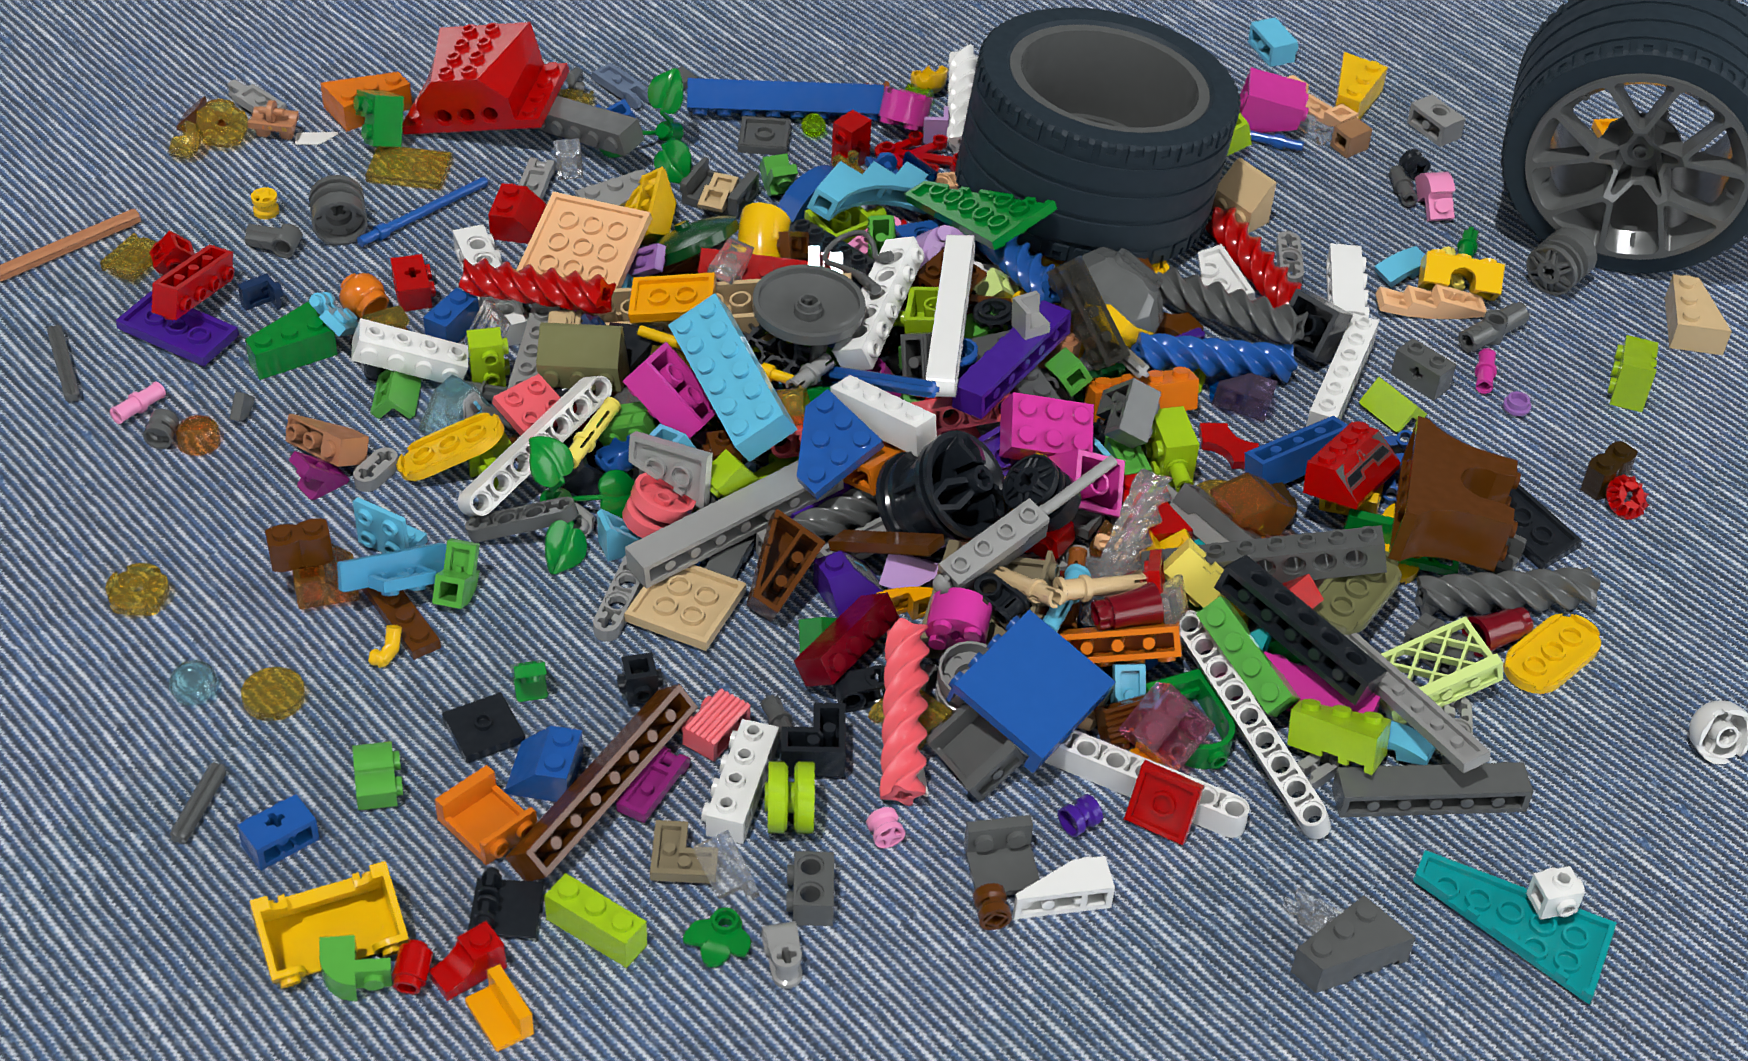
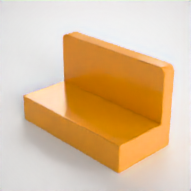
M500 964L487 970L488 987L465 998L466 1006L497 1052L534 1034L533 1015Z

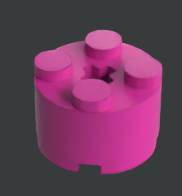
M885 86L879 116H881L880 122L892 125H899L900 122H903L904 128L922 131L924 118L929 117L933 98Z
M949 588L948 593L940 594V591H937L932 597L926 623L929 627L925 631L929 639L928 645L936 650H947V648L958 642L975 641L986 644L993 610L991 603L989 602L987 605L982 601L983 596L965 588Z

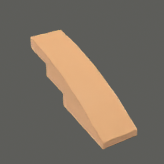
M1436 284L1432 291L1408 285L1404 292L1380 286L1375 293L1380 311L1402 316L1426 319H1467L1484 317L1487 312L1482 296Z

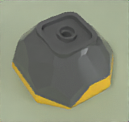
M1102 247L1084 254L1065 274L1068 276L1065 291L1069 301L1077 310L1114 340L1131 348L1136 343L1139 332L1149 335L1156 333L1164 318L1163 300L1158 291L1163 284V280L1126 249L1121 248L1118 252Z

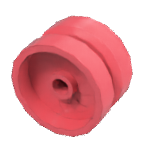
M643 473L634 482L631 496L627 500L622 512L623 521L627 528L635 535L644 538L692 514L696 501L686 495L680 496L673 491L674 487L664 480H656L647 473Z

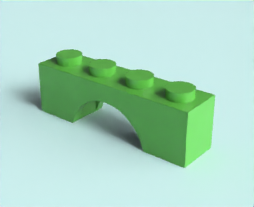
M1219 596L1196 614L1268 715L1277 717L1301 699L1285 676L1260 649L1250 634L1247 624L1228 599Z

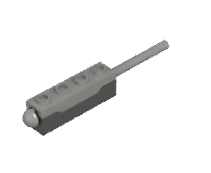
M1112 455L1108 456L1043 505L1037 506L1029 498L938 564L937 575L933 580L934 590L936 592L940 591V594L948 593L949 588L954 587L974 590L975 580L980 575L992 573L994 569L998 570V566L1005 567L1045 538L1050 520L1048 515L1117 465L1116 459Z
M1152 472L1151 478H1146L1154 488L1171 501L1170 506L1193 529V540L1200 539L1205 544H1211L1215 542L1223 543L1261 538L1199 486L1184 483L1180 491L1177 492L1154 472Z

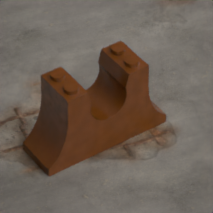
M1418 416L1400 464L1388 558L1402 561L1412 557H1438L1463 562L1494 572L1498 561H1504L1508 550L1506 542L1508 538H1514L1518 527V522L1514 521L1515 509L1509 507L1511 502L1510 491L1511 489H1517L1521 478V473L1517 472L1518 460L1490 453L1463 443L1443 432L1430 419Z

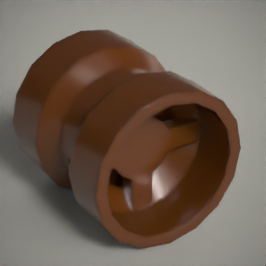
M989 883L978 887L974 891L973 901L975 907L979 910L977 916L979 924L983 929L998 930L1011 922L1012 914L1010 907L1006 904L1007 895L1002 885Z

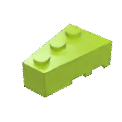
M1315 699L1299 700L1291 709L1287 745L1320 757L1323 756L1324 752L1338 757V763L1347 766L1349 761L1363 765L1364 772L1373 775L1387 755L1392 719L1383 718V715L1377 712L1359 713L1352 711L1350 707L1344 705L1330 707L1321 705V702Z

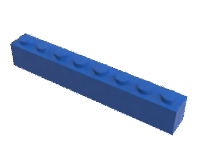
M688 78L687 110L692 112L694 116H706L707 112H714L720 117H730L731 113H741V117H756V114H766L767 118H780V115H790L791 119H805V116H814L816 120H829V116L840 118L849 111L855 110L871 119L872 122H876L878 118H881L879 111L884 94V85Z

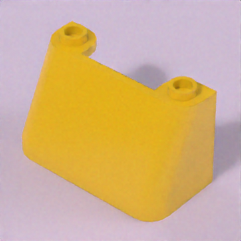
M386 861L369 865L370 871L361 874L362 878H360L359 872L352 874L351 878L287 897L284 894L277 896L278 903H275L274 900L268 901L267 896L250 900L251 915L272 984L280 983L281 988H287L301 983V977L321 972L319 937L355 935L357 960L380 953L383 954V957L398 954L399 946L403 943H408L409 937Z

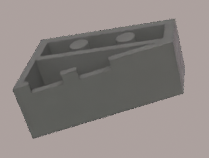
M1363 895L1297 948L1291 973L1312 991L1319 993L1353 981L1354 976L1368 971L1373 974L1381 971V967L1388 964L1407 962L1416 937Z

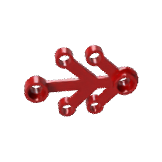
M911 131L908 139L894 144L889 141L882 142L876 145L874 151L876 157L882 152L894 154L897 159L896 167L899 170L906 162H909L927 173V179L933 174L939 173V166L933 163L950 165V171L955 172L958 153H955L953 157L931 154V152L946 149L948 138L945 135L937 134L933 137V142L921 146L923 144V133L920 131ZM912 146H915V147L920 146V147L915 148V149H912V150H905V149H907V148H909V147H912Z

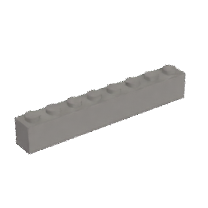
M798 461L626 546L627 568L647 589L767 528L769 519L776 508L787 516H791L792 513L844 489L843 480L816 500L798 482Z

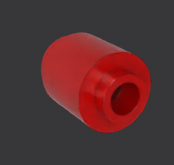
M409 940L408 943H403L399 946L391 976L394 981L393 988L398 992L414 995L420 993L421 988L425 986L433 957V951L428 948L425 942Z

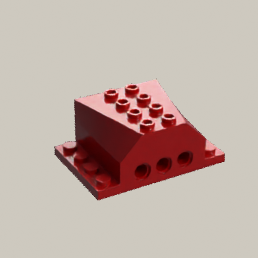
M493 22L487 25L467 24L465 26L440 27L436 52L427 81L403 121L402 132L403 134L541 128L570 71L568 64L557 62L544 64L531 22L505 24Z

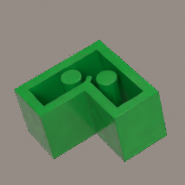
M357 89V96L354 97L353 105L356 115L365 117V124L362 125L361 129L364 143L371 146L402 147L404 96L388 91Z

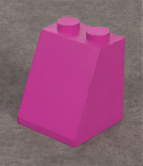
M1251 67L1240 92V113L1249 123L1250 130L1261 133L1297 130L1300 122L1306 120L1309 109L1305 107L1309 98V94L1306 93V83Z
M1075 449L1049 456L1048 458L1076 481L1108 456ZM1116 459L1117 465L1081 491V503L1078 509L1115 518L1121 517L1125 470L1124 460Z

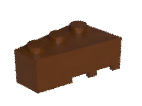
M777 508L768 522L746 606L770 622L778 614L826 543Z

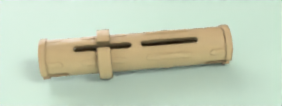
M998 566V570L994 569L992 572L1013 588L1021 591L1033 603H1043L1051 608H1058L1057 604L1061 606L1064 601L1062 590L1047 585L1046 581L1040 578L1031 579L1003 566Z

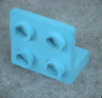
M359 497L353 501L358 542L364 546L387 553L424 546L428 542L427 533L407 525L404 517Z

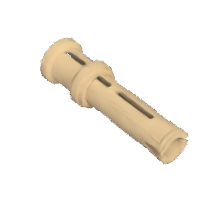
M1144 573L1091 578L1084 574L1074 579L1055 577L1053 587L1063 591L1064 601L1062 604H1065L1068 600L1080 599L1082 602H1089L1093 596L1119 594L1147 584V582H1140V580L1146 579Z

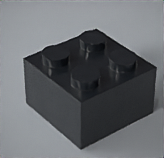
M1296 288L1289 305H1291L1296 315L1308 312V316L1304 325V338L1293 342V349L1314 361L1329 363L1353 314L1311 291Z

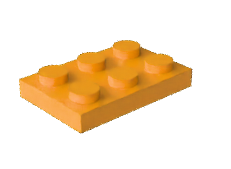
M715 272L633 277L628 311L630 323L675 321L715 293L717 282Z

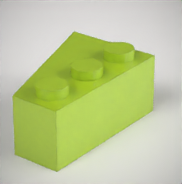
M1626 335L1623 345H1617L1614 355L1615 361L1610 374L1613 377H1611L1607 393H1611L1609 405L1642 413L1656 374L1654 367L1657 365L1655 358L1658 355V342Z

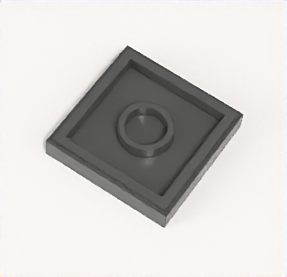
M742 116L738 153L787 154L791 119Z

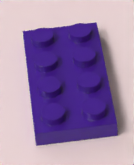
M152 290L115 320L117 329L201 366L209 363L239 336L238 327L194 308L177 320H167L161 315L151 313Z

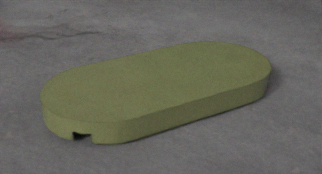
M1385 551L1387 572L1325 579L1318 587L1324 600L1314 607L1313 610L1343 635H1351L1364 630L1396 591L1402 574L1398 568L1399 563L1388 558L1389 552Z

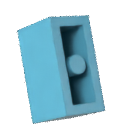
M1276 17L1251 22L1248 43L1269 67L1295 62L1298 42Z

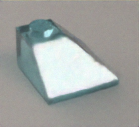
M451 375L434 390L420 422L419 431L429 435L470 416L481 413L484 406L490 405L475 385Z

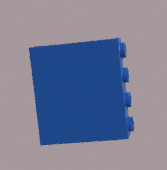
M1029 609L1021 618L1016 615L1005 628L1007 632L1003 636L999 633L995 635L986 647L988 651L984 655L978 652L969 662V669L965 673L959 671L948 684L951 690L946 700L950 702L958 695L1029 756L1023 766L1034 774L1107 697L1116 681Z

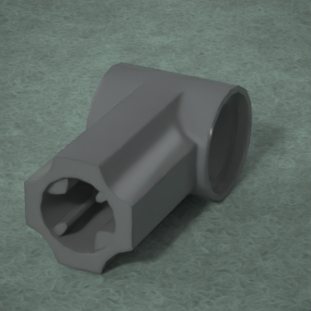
M249 224L246 228L244 239L246 246L272 250L278 257L290 258L302 240L303 234L298 227L292 224H284L281 228Z

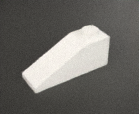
M1106 856L1083 857L1072 860L1015 895L1014 919L1111 908L1115 886Z

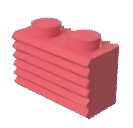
M723 688L719 689L712 697L707 696L703 700L700 710L694 716L691 715L681 727L683 745L712 761H716L717 757H720V754L727 749L732 731H738L741 720H750L751 705L748 702L745 703L743 699L740 700L733 694H729L728 691H724Z

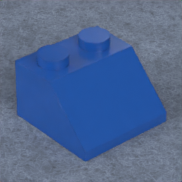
M549 726L521 741L505 793L556 802L577 778L584 756L582 730Z

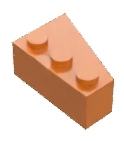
M399 72L320 83L323 107L346 132L365 124V117L356 115L353 105L354 97L357 96V89L381 90L404 96L403 111L409 110L412 107L410 83Z

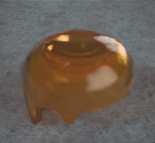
M192 415L183 419L177 426L176 439L178 448L185 454L201 456L213 452L221 444L219 426L210 416Z

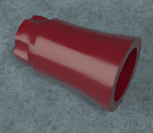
M1149 582L1138 588L1093 601L1091 603V616L1097 630H1107L1110 628L1115 630L1129 626L1162 624L1164 608L1156 584Z
M1523 607L1505 609L1492 614L1467 618L1491 652L1521 639L1533 630V620L1530 617V613ZM1463 628L1462 634L1469 636ZM1474 652L1475 656L1484 657L1481 653Z

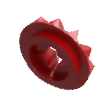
M1625 474L1610 481L1606 497L1612 511L1624 519H1635L1643 515L1644 509L1649 506L1646 502V497L1649 494L1645 493L1642 489L1644 483H1638L1635 476L1628 477ZM1627 492H1632L1631 500L1624 502Z

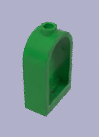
M1198 668L1147 683L1146 693L1158 694L1162 698L1161 701L1168 731L1160 733L1173 756L1182 764L1195 769H1218L1224 766L1231 752L1235 734V723L1201 669ZM1197 699L1222 740L1214 744H1200L1188 739L1181 732L1166 707Z

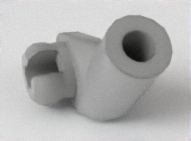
M575 502L579 514L575 518L577 522L573 528L580 529L586 537L593 531L595 516L578 502Z

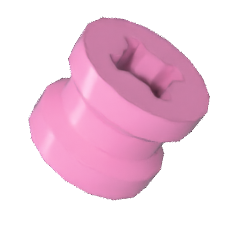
M891 807L877 809L866 820V825L870 832L874 833L873 840L879 848L893 847L905 837L904 827L901 823H898L899 817L897 812Z

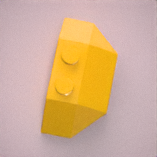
M663 166L641 176L638 182L640 185L632 192L624 206L651 213L652 220L641 245L652 244L670 233L676 201Z

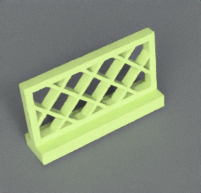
M1466 616L1381 653L1400 672L1407 673L1409 680L1412 681L1414 675L1429 678L1428 684L1418 688L1440 707L1503 680V661L1497 653L1493 654ZM1463 628L1469 635L1466 642L1450 639L1452 633ZM1431 642L1442 645L1439 654L1423 651L1424 646ZM1447 646L1464 649L1461 658L1445 656ZM1468 651L1481 653L1484 659L1478 662L1467 661L1466 657ZM1405 654L1415 658L1412 666L1396 663L1397 657ZM1420 658L1436 661L1433 671L1417 668ZM1441 663L1458 666L1456 671L1451 674L1438 673ZM1380 698V705L1388 719L1401 724L1407 723Z

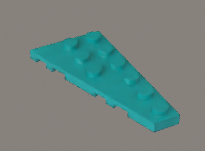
M1424 851L1413 879L1415 883L1590 1005L1617 922L1578 908L1576 913L1567 917L1557 916L1540 920L1526 894L1527 888L1430 851Z

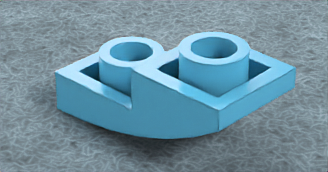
M1417 246L1410 247L1375 265V272L1392 288L1408 276L1414 279L1419 275L1421 259L1425 254Z
M1391 720L1388 749L1395 750L1396 760L1427 765L1436 748L1415 729Z

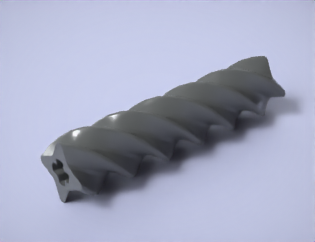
M1170 267L1165 273L1157 272V275L1163 280V284L1158 289L1163 304L1175 305L1181 310L1196 312L1205 318L1219 320L1232 327H1242L1250 333L1265 335L1277 342L1289 343L1291 345L1293 342L1304 338V325L1308 312L1296 315L1289 304H1283L1274 308L1265 296L1250 300L1243 289H1237L1228 293L1219 281L1210 285H1204L1197 274L1182 278L1175 267Z
M852 488L842 496L831 498L816 508L800 512L793 520L827 542L829 536H836L843 530H851L853 525L864 527L867 523L873 521L876 514H879L876 495L873 496L858 488Z
M1566 567L1554 571L1534 569L1525 573L1513 570L1498 574L1479 572L1468 576L1447 574L1439 578L1424 575L1417 577L1415 605L1420 607L1422 615L1426 612L1431 616L1440 609L1450 616H1459L1468 608H1471L1478 614L1486 615L1497 606L1505 610L1524 607L1526 604L1537 611H1545L1555 602L1567 610L1576 608L1582 601L1596 608L1597 592L1601 583L1600 579L1593 575L1591 567L1584 569Z

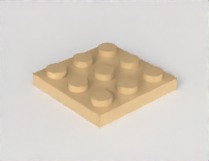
M692 565L647 589L643 586L624 613L625 622L707 651L746 593V583L700 566Z

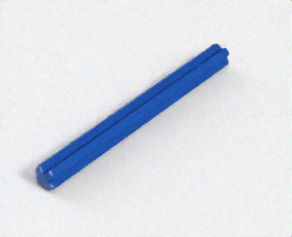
M834 366L833 369L823 375L825 382L838 383L845 377L852 375L884 391L926 398H935L936 393L940 391L936 381L838 366Z

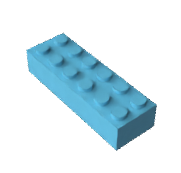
M715 293L668 325L733 445L749 462L798 430L731 311Z

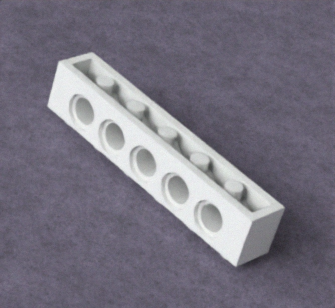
M483 224L453 230L454 251L462 270L464 259H467L473 265L482 258H486L494 268L502 264L500 251L498 249L495 250L492 234H487ZM478 297L479 310L487 328L500 327L502 338H507L508 346L521 344L529 318L527 314L523 315L522 303L515 300Z
M914 236L885 240L879 254L892 251L894 261L883 264L880 261H875L868 276L879 284L882 290L880 294L873 295L863 286L861 291L865 298L866 307L862 325L850 337L836 342L832 351L840 367L858 370H871L874 368L909 289L915 280L916 274L924 261V252L919 247Z
M1353 313V317L1310 409L1306 427L1331 416L1342 419L1374 345L1379 320Z

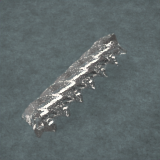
M1144 468L1138 472L1131 484L1129 495L1122 505L1120 517L1112 528L1110 540L1102 551L1100 563L1093 572L1092 578L1131 575L1133 572L1143 568L1139 552L1153 545L1149 529L1162 523L1158 507L1172 499L1167 488V484L1172 480L1170 476L1155 475ZM1110 595L1093 596L1089 602L1081 601V624L1095 626L1091 616V603Z

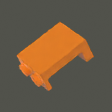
M485 765L435 799L437 820L486 866L495 859L503 857L537 823L536 811L532 807L524 810L496 785L495 772L488 765Z

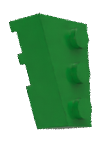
M309 301L245 339L249 364L259 380L338 355L335 333L319 318L320 314L310 305Z

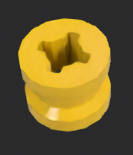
M263 187L251 193L255 217L267 220L279 214L278 197L274 189Z

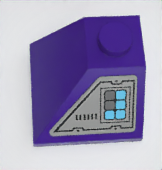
M841 550L814 560L813 585L836 618L861 595L877 594V592L886 590L883 585L879 584L880 581L865 561Z

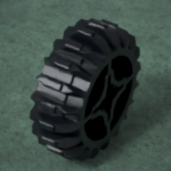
M749 323L748 327L751 329L749 334L742 331L752 350H754V347H757L761 351L760 364L765 362L774 366L783 365L786 367L782 370L783 372L795 375L799 372L802 364L809 363L810 361L809 358L803 356L811 352V348L808 346L794 343L795 351L793 359L785 354V349L788 345L787 341L776 336L769 341L762 340L763 336L770 333L760 324L755 327L754 324ZM765 348L773 351L777 350L782 358L774 355L770 356ZM772 380L771 383L774 389H778L780 382Z

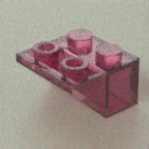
M1156 682L1118 731L1141 752L1159 764L1179 771L1214 728L1215 724L1172 684Z

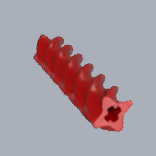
M1215 207L1212 213V220L1206 226L1207 232L1215 238L1218 245H1223L1246 278L1254 284L1262 296L1269 299L1274 308L1283 304H1289L1296 288L1301 289L1302 283L1288 281V267L1275 266L1274 251L1266 252L1261 250L1262 237H1253L1248 234L1249 222L1236 221V207L1226 210Z
M482 258L473 265L467 259L463 260V275L459 282V288L478 297H493L499 300H515L525 304L537 303L546 307H561L567 310H583L593 314H604L612 310V295L615 291L616 283L607 284L600 274H596L586 281L576 270L562 277L553 267L539 274L531 264L517 271L508 261L494 268L486 258Z

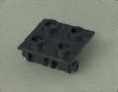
M487 868L482 873V877L477 878L468 931L487 921L499 937L535 939L544 882L502 880V875L498 868Z

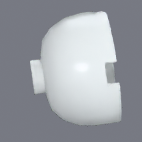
M1715 700L1700 707L1693 715L1689 725L1690 740L1698 753L1713 764H1726L1730 762L1726 758H1732L1736 754L1739 757L1744 755L1748 750V712L1731 701Z

